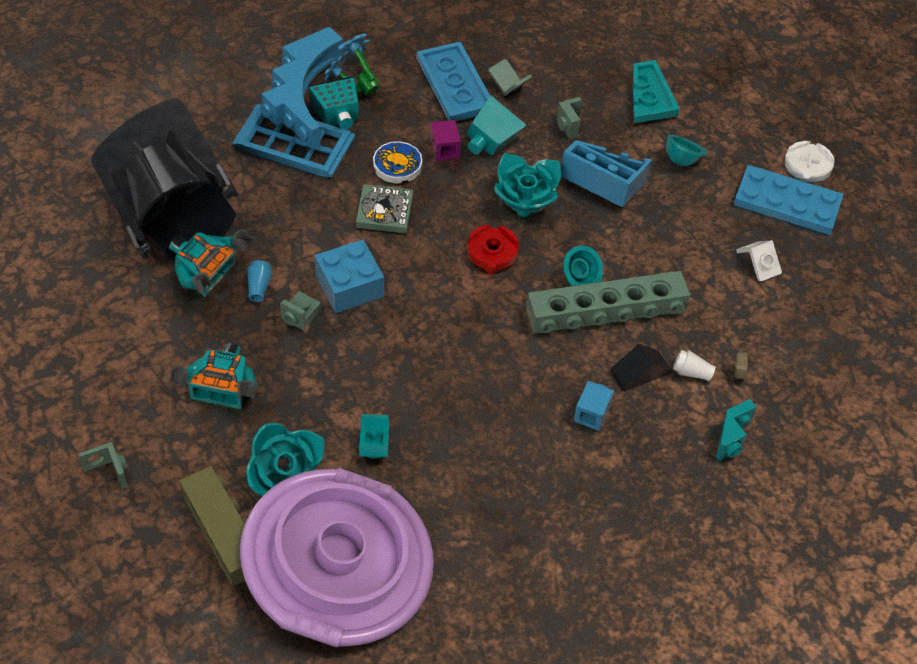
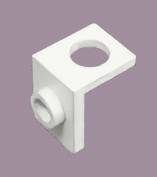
M773 240L758 241L736 249L737 253H750L758 281L782 274Z

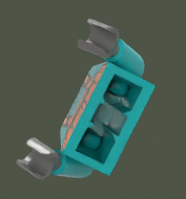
M244 229L238 230L233 236L226 237L197 233L189 242L179 236L174 237L169 245V249L177 253L175 257V273L180 285L183 288L197 290L199 294L205 297L234 266L236 248H239L241 251L247 248L245 242L252 240L249 233Z
M227 343L223 352L216 350L207 351L203 358H199L187 368L173 366L169 382L180 381L179 384L183 387L188 382L190 399L242 409L244 395L250 396L251 399L255 398V391L258 387L253 370L247 367L246 358L239 355L241 348L234 343Z

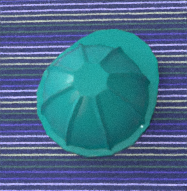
M669 134L667 136L666 153L672 162L677 165H692L708 154L706 149L693 141Z
M579 245L571 248L565 255L562 272H564L570 286L602 282L603 263L594 249Z

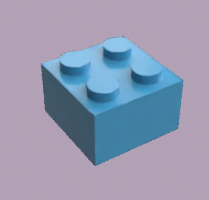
M364 239L314 255L315 275L335 313L384 297V276Z

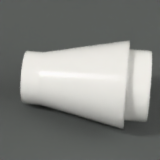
M680 350L673 366V370L678 371V375L705 379L707 381L711 380L716 366L709 364L690 350H687V352Z

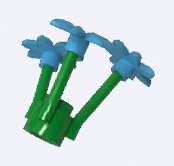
M363 33L342 43L338 49L346 51L344 57L353 53V56L359 59L364 72L356 78L358 80V83H355L357 94L363 92L365 96H369L376 92L381 84L372 73L363 56L364 51L368 50L366 45L371 42L369 39L364 40V37L367 35ZM339 56L336 61H332L331 68L325 71V82L328 79L332 80L334 75L341 78L348 77L343 73L344 70L340 68L346 61L343 59V56Z

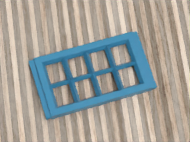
M257 104L232 143V147L237 148L239 151L322 177L332 178L353 143L355 134L349 130L316 121L320 126V141L323 135L337 138L338 141L333 149L321 145L312 149L305 142H302L296 133L293 137L279 133L284 122L277 125L274 131L260 127L265 117L261 112V105ZM255 132L270 136L264 146L250 142ZM275 138L290 142L284 153L269 148ZM295 144L309 148L304 159L289 155ZM315 150L329 154L324 165L309 161Z

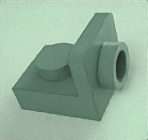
M299 291L290 302L283 300L280 303L281 319L288 325L304 330L321 310V302Z

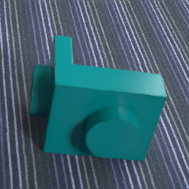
M361 415L359 456L372 459L388 457L389 416Z

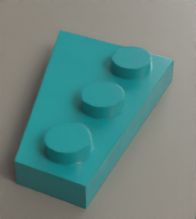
M656 60L634 63L632 70L633 123L678 116L680 108Z

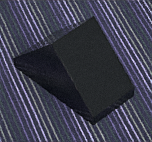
M642 344L636 345L611 368L613 376L623 391L667 376L672 372L658 350Z

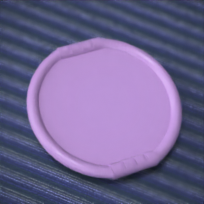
M342 468L303 472L289 477L272 487L251 510L245 522L240 542V560L244 579L250 593L262 610L274 622L280 625V628L336 648L338 646H356L371 643L385 638L403 627L421 608L433 578L434 558L431 540L422 519L415 509L397 491L392 489V486Z

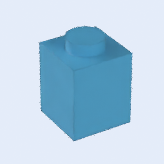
M588 381L577 403L574 422L600 431L611 407L614 390L602 384Z

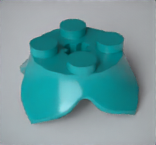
M504 153L498 165L499 183L495 184L494 190L508 207L516 211L518 215L526 217L531 213L543 210L547 205L556 201L558 198L556 188L561 179L559 160L544 159L530 166L524 158Z
M279 423L263 424L253 438L251 445L252 454L246 469L247 482L251 490L263 496L281 481L294 475L314 470L321 463L324 456V438L308 430L290 432L284 425ZM279 457L280 459L285 458L287 460V463L284 465L285 471L277 466Z

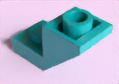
M750 399L727 410L716 454L718 461L727 457L733 458L742 452L747 437L743 429L752 423L756 406Z

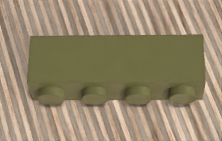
M210 466L179 480L182 496L231 586L233 587L245 581L240 560V542L247 519L242 520L238 514L241 510L234 496L229 498L226 492L228 486L222 474L216 475L213 467Z

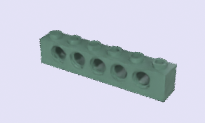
M675 271L529 292L526 310L533 334L550 333L556 330L577 329L583 326H599L610 322H626L637 318H652L657 315L678 314L687 310L690 293L682 272Z

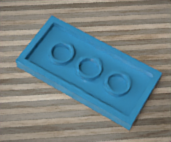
M456 42L417 51L416 59L448 121H459L477 116L490 95L462 43Z
M748 165L734 205L831 235L844 194Z

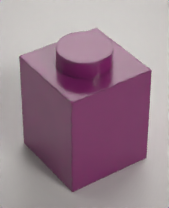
M455 120L431 123L430 141L435 160L460 158L461 140Z

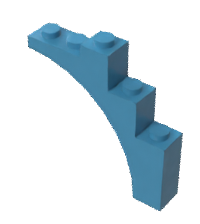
M330 27L283 46L282 66L272 70V89L261 94L262 105L260 108L263 116L269 118L275 125L284 122L288 128H291L298 135L302 142H305L312 149L320 146V126L310 115L304 103V96L314 78L329 66L332 61H336L339 56H343V50L338 49L343 43V38Z

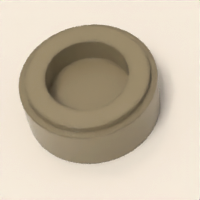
M747 352L736 353L734 377L736 379H746Z

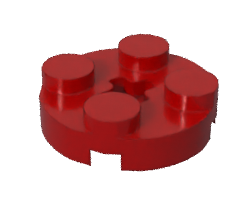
M483 225L476 228L470 234L467 255L476 266L484 269L489 274H495L499 270L510 267L518 258V238L510 229L499 225L498 229L490 228L491 225ZM489 245L492 246V247L498 246V249H497V250H491V249H488V246H489Z

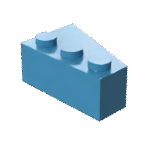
M575 140L563 153L560 166L561 177L614 204L624 207L646 183L652 160L644 158V162L628 158L629 154L621 152V156L605 152L606 148Z

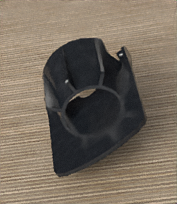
M178 98L162 101L128 119L97 147L91 157L93 167L119 213L136 250L144 260L149 258L148 254L153 252L148 242L143 246L141 245V243L143 244L147 241L146 238L153 240L168 261L175 260L177 253L169 249V245L174 237L179 236L187 242L197 233L224 237L235 220L236 212L227 199L233 196L237 197L239 193L217 160L186 106Z

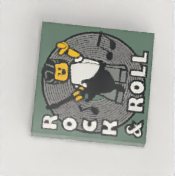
M363 184L356 228L407 234L413 190Z

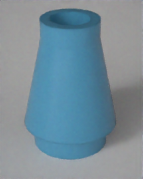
M253 261L247 268L248 299L251 301L261 302L264 300L265 292L273 276L272 266L268 262Z

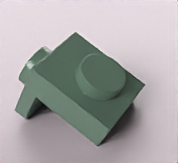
M580 97L560 102L558 106V125L560 130L564 131L569 139L578 137L580 127L579 116L582 107Z

